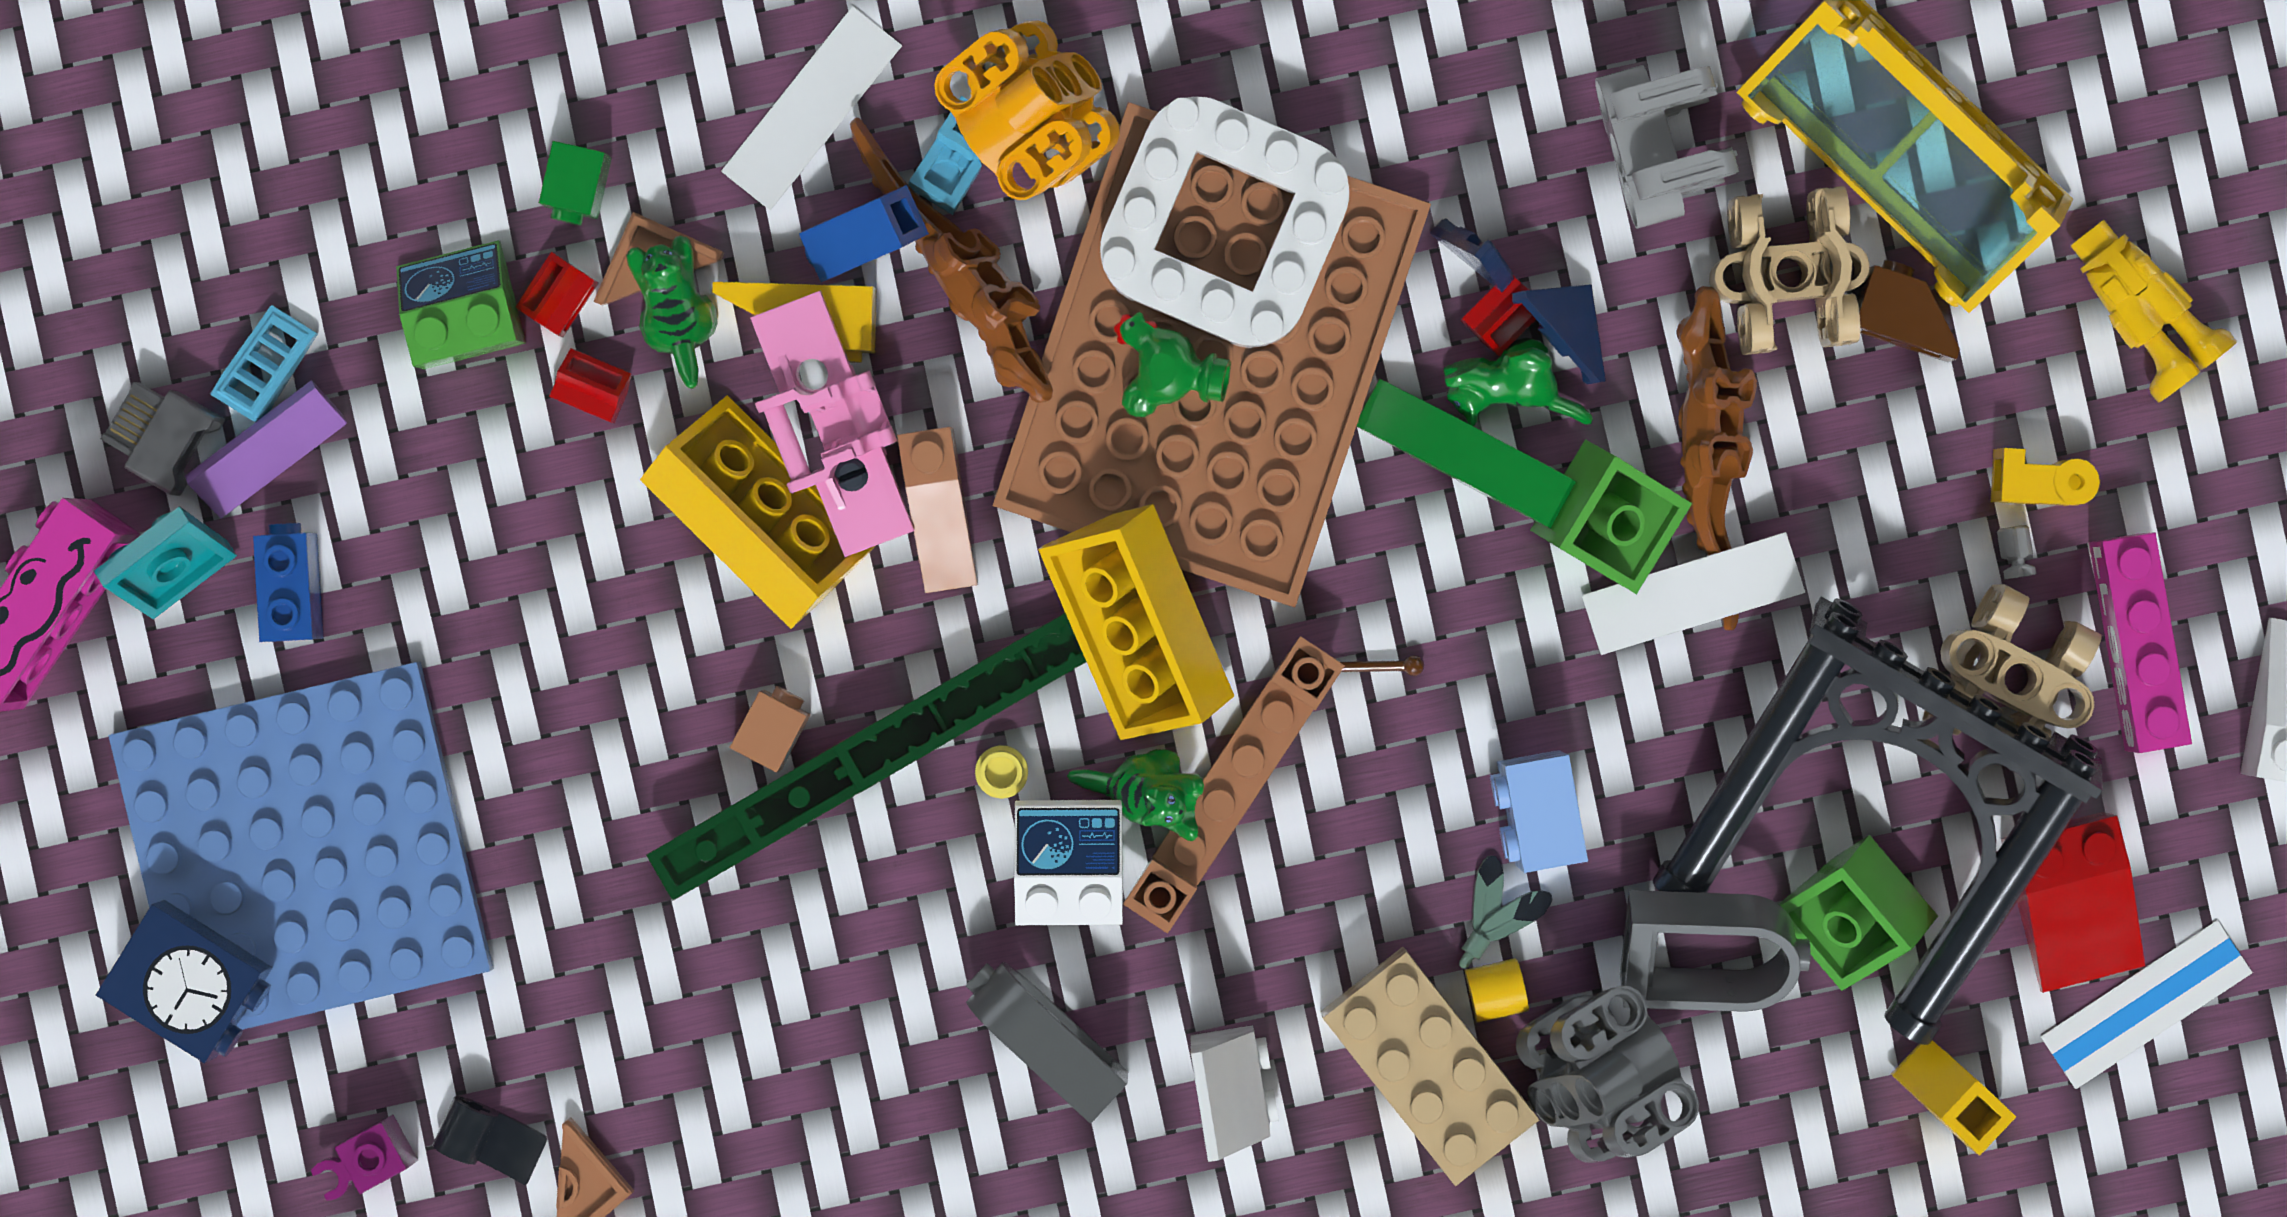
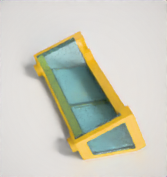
M1822 0L1736 92L1743 98L1742 106L1753 119L1762 124H1765L1767 121L1779 124L1782 121L1935 267L1934 275L1937 282L1934 287L1938 294L1951 306L1958 307L1961 305L1968 313L1975 309L2061 226L2073 201V198L1865 0Z

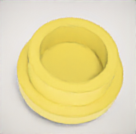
M1005 745L994 746L986 750L978 759L975 776L979 787L987 795L1000 799L1009 798L1016 795L1025 786L1028 778V765L1024 756L1018 750Z

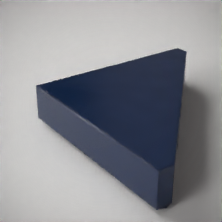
M1446 218L1442 219L1430 232L1434 238L1499 291L1503 292L1514 280L1513 272L1490 240L1484 241L1480 246L1482 241L1475 233L1461 226H1455Z
M1591 284L1512 293V302L1514 304L1522 303L1540 323L1538 330L1562 357L1569 356L1580 368L1583 383L1594 384L1606 381Z

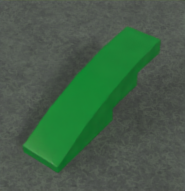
M1379 379L1360 414L1356 426L1362 431L1404 451L1411 457L1456 479L1463 485L1550 529L1576 481L1382 379Z

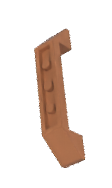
M1301 636L1298 638L1204 777V790L1202 795L1198 797L1195 805L1198 837L1195 841H1188L1169 830L1123 905L1167 934L1169 933L1196 892L1197 885L1345 665Z

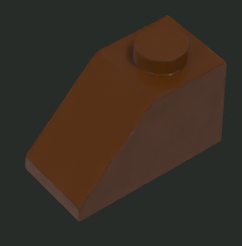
M1884 260L1882 267L1877 265L1869 267V274L1861 284L1857 295L1860 314V334L1945 362L1957 360L1960 348L1927 282L1913 278L1915 269L1889 260Z

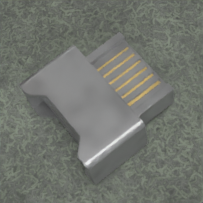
M133 382L130 387L131 390L100 439L130 456L125 464V469L169 495L180 496L187 486L184 469L203 436L220 430L225 419L178 391L170 390L163 397L143 384Z

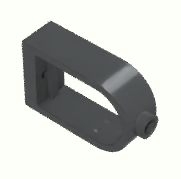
M1629 890L1620 966L1621 986H1630L1638 990L1644 997L1647 1008L1737 1012L1756 1011L1772 1006L1785 998L1796 985L1800 971H1809L1811 957L1809 939H1796L1794 925L1789 914L1779 904L1768 898L1750 894ZM1658 933L1757 936L1768 939L1781 947L1777 954L1768 962L1751 969L1654 967ZM1622 998L1623 1008H1629L1628 1003Z
M1002 962L995 970L986 963L965 986L973 993L966 1001V1004L975 1016L1090 1124L1127 1085L1129 1072L1034 984L1007 963Z

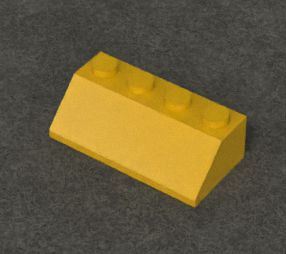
M728 395L667 444L640 478V481L790 629L812 611L875 547H870L847 557L844 556L817 486L813 485L790 493L787 483L791 479L777 444Z
M1154 504L1109 515L1049 542L1038 549L1120 740L1201 724L1234 697L1232 688Z

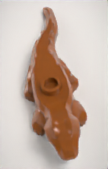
M858 117L854 118L850 122L852 138L860 151L863 163L872 174L873 185L879 188L884 195L907 185L929 233L915 241V249L918 253L923 254L926 259L928 271L936 277L948 296V303L952 311L958 317L969 321L978 329L979 337L985 341L986 351L990 356L997 382L1006 387L1017 386L1029 393L1031 400L1036 403L1052 399L1053 388L1043 368L1040 357L1035 349L1030 347L1022 324L1028 316H1036L1040 311L1039 301L1036 296L1021 282L1010 281L997 264L1001 255L1000 249L980 230L974 228L964 233L959 227L918 196L897 172L863 121Z
M1701 286L1694 295L1696 303L1693 311L1678 324L1676 330L1684 355L1683 360L1688 369L1686 379L1689 383L1685 402L1679 410L1678 421L1682 430L1683 448L1680 464L1684 467L1685 483L1682 486V490L1686 495V499L1692 503L1687 513V521L1694 527L1697 534V546L1705 551L1707 556L1732 549L1725 527V511L1732 480L1746 477L1753 455L1752 443L1748 437L1743 436L1744 409L1751 407L1754 401L1757 380L1752 369L1744 368L1739 372L1731 371L1724 347L1726 337L1719 294L1713 287ZM1739 613L1721 618L1726 631L1736 628Z

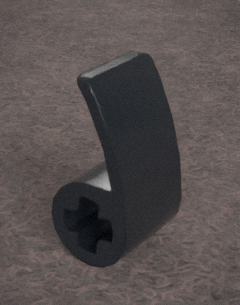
M455 1096L432 1146L438 1152L453 1160L470 1165H475L479 1161L526 1185L545 1147L547 1136L484 1104L469 1098Z

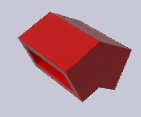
M551 252L515 308L563 338L599 282Z
M1514 275V280L1503 292L1494 286L1460 320L1485 346L1498 356L1536 320L1522 303L1514 304L1512 302V293L1529 290Z
M570 348L557 371L556 381L549 397L615 424L627 396L632 374Z

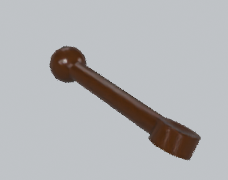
M1416 655L1407 657L1405 661L1340 662L1345 665L1341 672L1405 671L1410 676H1417L1424 670V661Z

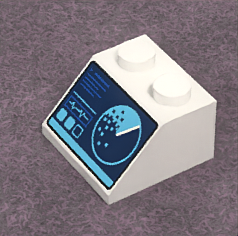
M1121 800L1015 801V925H1122L1123 844Z

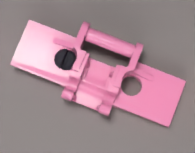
M821 290L751 317L750 319L779 390L778 394L758 401L755 405L758 413L764 412L791 479L787 483L790 493L813 485L817 486L845 557L913 532L915 530L886 457L885 446L897 442L896 435L889 422L870 370L856 374L853 366L850 365ZM805 360H819L827 368L828 378L822 388H808L800 380L799 370ZM793 400L799 402L804 413H810L823 444L824 451L821 453V460L824 467L812 473L809 470L784 407L785 403Z

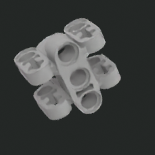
M1643 65L1595 78L1601 116L1606 133L1608 134L1627 209L1637 229L1684 216L1685 210L1682 195L1725 182L1724 177L1739 172L1735 158L1737 151H1733L1732 147L1720 151L1709 150L1678 159L1666 117L1677 115L1682 109L1709 102V97L1717 95L1716 89L1719 86L1717 82H1714L1710 66L1692 69L1650 81Z

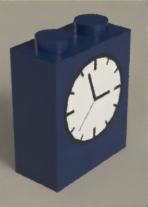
M166 900L150 906L95 996L205 1064L217 1058L219 1054L226 1057L234 1048L243 1032L242 1029L237 1027V1024L247 1009L254 1012L266 997L271 985L265 979L273 967Z

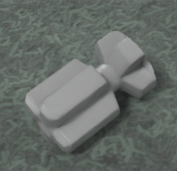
M2021 525L1999 529L1997 535L2001 558L2011 560L2012 564L2011 567L2003 571L2004 579L2035 575V566L2025 564L2024 559L2033 554L2029 527Z

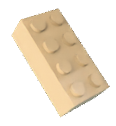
M1401 947L1320 1011L1326 1024L1455 1186L1539 1121V1118L1404 947Z

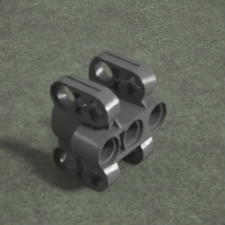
M1630 986L1613 987L1601 991L1595 996L1580 995L1567 999L1531 1021L1519 1031L1516 1039V1050L1519 1058L1526 1066L1538 1069L1540 1072L1539 1080L1528 1086L1527 1094L1531 1106L1540 1119L1549 1126L1569 1129L1567 1133L1569 1149L1582 1162L1596 1163L1612 1159L1615 1156L1630 1158L1647 1154L1689 1127L1697 1118L1699 1100L1696 1092L1690 1085L1684 1082L1674 1050L1660 1027L1648 1016L1644 997L1638 990ZM1615 996L1623 998L1630 1008V1018L1624 1026L1617 1023L1609 1008L1610 1001ZM1595 1023L1589 1034H1584L1578 1030V1028L1587 1027ZM1550 1035L1551 1044L1546 1048L1547 1053L1538 1054L1535 1045L1540 1042V1037ZM1667 1091L1676 1093L1682 1103V1112L1676 1121L1666 1118L1661 1109V1099ZM1644 1120V1122L1639 1127H1635L1630 1124L1641 1122ZM1603 1128L1602 1137L1597 1141L1598 1147L1590 1148L1586 1140L1591 1137V1130Z

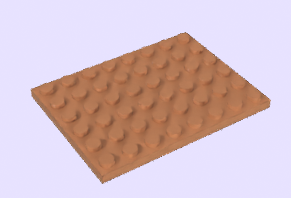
M1128 102L1119 128L1118 142L1112 149L1041 360L1053 388L1052 399L1036 403L1029 396L993 506L1072 533L1109 515L1154 504L1181 570L1295 608L1431 203L1347 176L1349 184L1348 207L1298 323L1290 333L1272 344L1252 348L1236 346L1227 340L1127 299L1111 284L1103 269L1100 246L1104 228L1151 121L1158 114L1157 111ZM1197 153L1155 250L1253 292L1294 198V194ZM1141 312L1145 320L1155 321L1159 328L1182 333L1189 338L1197 358L1201 361L1212 353L1217 354L1218 358L1231 360L1230 379L1224 401L1209 400L1206 403L1199 398L1197 391L1191 390L1176 402L1157 406L1155 412L1149 416L1135 417L1129 415L1122 405V397L1127 385L1138 376L1139 353L1130 345H1121L1117 342L1118 335L1114 331V326L1120 322L1122 315L1130 314L1134 316L1136 313Z

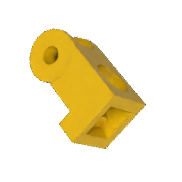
M1993 449L1991 502L2058 506L2081 505L2092 500L2098 492L2100 485L2099 474L2095 467L2086 460H2061L2052 465L2025 464L2026 449Z

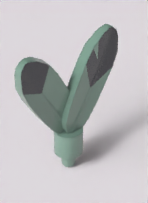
M1492 855L1487 856L1482 861L1476 872L1472 903V927L1474 931H1472L1461 948L1465 951L1459 961L1461 968H1468L1474 958L1480 960L1491 943L1490 941L1504 938L1535 922L1545 914L1553 900L1550 892L1530 891L1501 907L1504 872L1500 861Z

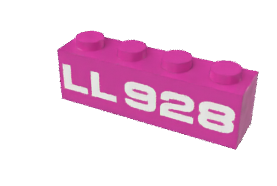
M2156 532L2138 533L2089 542L2125 751L2144 753L2192 744Z

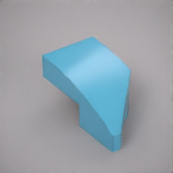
M963 96L959 98V100L961 101H968V99L964 98ZM951 112L939 129L936 140L909 180L908 185L914 192L953 215L979 174L982 165L980 159L972 151L961 134L956 119Z

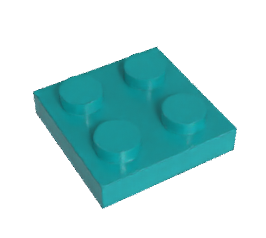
M179 506L172 512L158 517L152 523L150 529L130 544L116 549L105 563L94 570V573L104 588L154 620L237 557L228 540Z

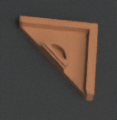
M633 212L593 302L604 306L641 292L627 264L626 254L633 247H639L645 252L650 247L660 244L670 248L673 239L682 235L689 238L693 247L694 271L721 261L724 252Z
M570 1117L562 1124L561 1163L559 1166L556 1203L557 1217H605L635 1190Z

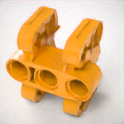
M1039 20L1026 21L1011 29H999L983 35L944 66L937 74L934 83L938 101L953 114L959 130L969 147L981 162L995 173L1002 191L1016 200H1027L1043 193L1048 188L1059 187L1071 182L1110 152L1117 144L1120 135L1119 124L1115 116L1109 110L1095 107L1093 104L1094 96L1102 90V83L1095 69L1078 53L1057 52V37L1053 29L1048 24ZM1036 35L1040 41L1035 47L1037 55L1035 53L1029 55L1025 37ZM986 62L997 64L986 72L982 68ZM957 71L967 74L968 85L972 91L970 93L972 96L968 101L957 99L951 91L950 81ZM1097 122L1102 128L1097 135L1099 141L1091 142V135L1087 124L1090 125ZM1052 148L1060 152V154L1053 156L1050 160L1043 155L1044 152ZM1016 162L1021 164L1031 179L1036 180L1035 185L1031 189L1022 188L1015 182L1013 167Z

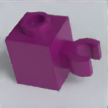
M394 1114L334 1147L340 1158L329 1157L320 1161L311 1169V1173L313 1176H316L325 1170H331L337 1174L339 1180L337 1187L324 1194L325 1199L330 1201L345 1194L350 1189L352 1181L359 1194H362L408 1169L418 1159Z

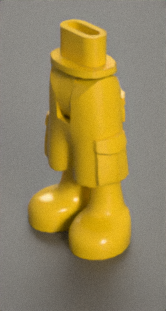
M2103 220L2074 242L2071 247L2085 265L2080 270L2082 273L2088 271L2086 273L2087 279L2110 313L2108 317L2113 328H2116L2131 349L2144 345L2153 358L2157 372L2150 383L2149 390L2155 400L2160 403L2201 372L2200 370L2221 357L2237 343V340L2226 329L2214 330L2202 324L2188 311L2192 307L2191 302L2193 299L2176 279L2168 272H2163L2147 253L2143 252L2131 241H2128L2129 237L2126 234L2119 238L2106 221ZM2170 324L2188 346L2191 359L2182 353L2162 330L2163 325Z

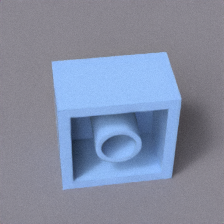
M1557 750L1497 761L1499 773L1490 775V782L1495 806H1499V809H1505L1508 826L1499 827L1505 859L1508 858L1509 862H1515V865L1524 873L1588 862L1569 755Z

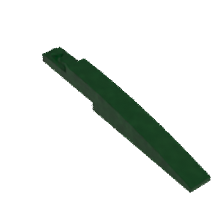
M1066 613L646 854L672 901L1086 663Z

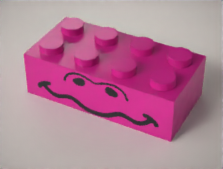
M62 498L59 503L56 501L51 502L36 522L35 527L40 531L29 547L21 546L13 554L5 568V571L10 575L0 588V712L24 709L106 590L100 583L94 570L105 563L116 549L130 544L142 535L91 499Z

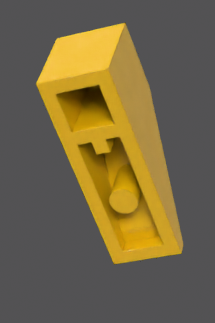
M713 282L712 293L755 316L821 290L849 363H862V353H875L877 290L873 286Z

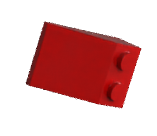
M2100 812L2073 819L2017 901L2040 992L2042 993L2145 966L2132 871L2118 816ZM2007 837L2000 838L2002 844Z

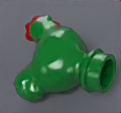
M1141 312L1136 313L1134 316L1123 314L1120 322L1115 324L1114 331L1118 335L1117 342L1121 345L1128 344L1139 353L1138 376L1127 385L1122 397V405L1129 415L1135 417L1149 416L1155 412L1157 406L1176 402L1191 390L1197 391L1199 398L1206 403L1209 400L1224 401L1230 379L1231 360L1218 358L1217 354L1212 353L1201 361L1197 358L1189 338L1180 332L1159 328L1155 321L1145 320Z

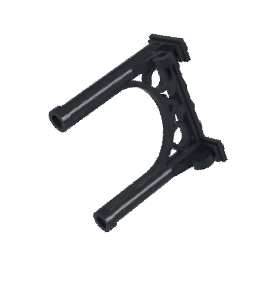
M1821 596L1815 605L1809 640L1673 858L1662 863L1652 881L1659 891L1708 893L1709 887L1777 779L1794 760L1816 747L1837 741L1871 740L1895 745L1923 757L1944 772L1964 794L1978 821L1982 840L1981 860L1974 879L1884 1014L1889 1025L1901 1035L1916 1043L1929 1045L1942 1026L1941 1016L2083 802L2087 803L2091 796L2097 799L2103 791L2102 758L2097 756L2098 750L2096 747L2077 735L2071 734L2066 738L2054 732L2050 738L2044 731L2030 723L2023 722L2021 726H2018L2001 716L2003 710L1991 700L1981 695H1975L1972 699L1954 689L1955 682L1941 671L1932 667H1927L1923 671L1906 661L1908 658L1907 654L1896 645L1886 640H1879L1878 643H1875L1866 638L1868 623L1861 619L1863 615L1856 607L1838 598L1831 602ZM1845 664L1851 667L1844 672H1840ZM1852 684L1866 685L1884 697L1887 704L1886 710L1875 719L1853 721L1841 702V692ZM1898 695L1934 715L1924 721L1914 722L1903 718L1901 727L1891 725L1894 723L1898 713ZM1825 696L1828 697L1829 710L1836 723L1823 725L1801 734ZM1954 728L1989 747L1978 752L1970 760L1968 771L1961 764L1964 761L1965 754L1957 748L1954 742ZM1938 735L1939 745L1929 740V738ZM1990 764H2001L2011 771L2017 772L2022 777L2025 785L2021 793L2011 799L1985 797L1977 778L1979 772ZM2036 775L2043 778L2039 786H2036ZM2024 811L1999 850L1996 851V832L1992 815H2015Z

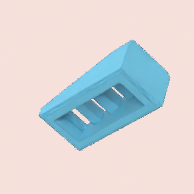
M271 305L225 369L210 394L250 420L257 422L270 412L318 333ZM274 326L297 340L292 348L269 335ZM262 344L285 357L280 366L258 353ZM251 362L272 375L268 383L246 371ZM239 381L260 393L255 401L235 390Z

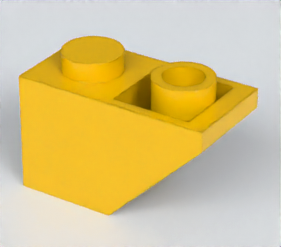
M1933 1040L1929 1045L1919 1044L1891 1073L1903 1087L1958 1139L1979 1156L2016 1118L1985 1086Z

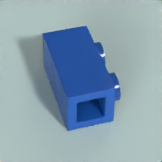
M907 185L811 227L799 233V236L805 247L807 260L814 267L820 282H823L900 249L929 233Z
M301 523L269 525V535L253 536L259 642L324 639L317 533H301Z

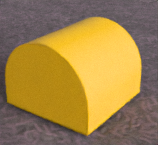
M1516 958L1465 969L1477 1023L1529 1011L1525 985Z

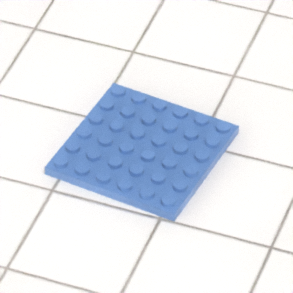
M421 661L108 735L149 908L154 903L166 900L273 967L265 979L271 985L269 992L254 1012L249 1009L245 1011L237 1024V1027L240 1029L252 1028L485 973L494 969Z

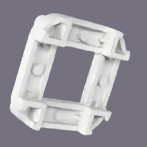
M1198 96L1177 98L1158 112L1144 135L1102 234L1100 253L1103 269L1116 290L1131 301L1141 303L1227 340L1236 346L1252 348L1272 344L1292 331L1304 311L1348 207L1349 184L1347 172L1329 150L1313 141L1211 98ZM1197 153L1294 194V198L1253 292L1155 250Z

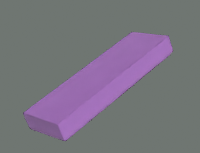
M311 380L186 474L187 484L222 519L347 424L346 419Z

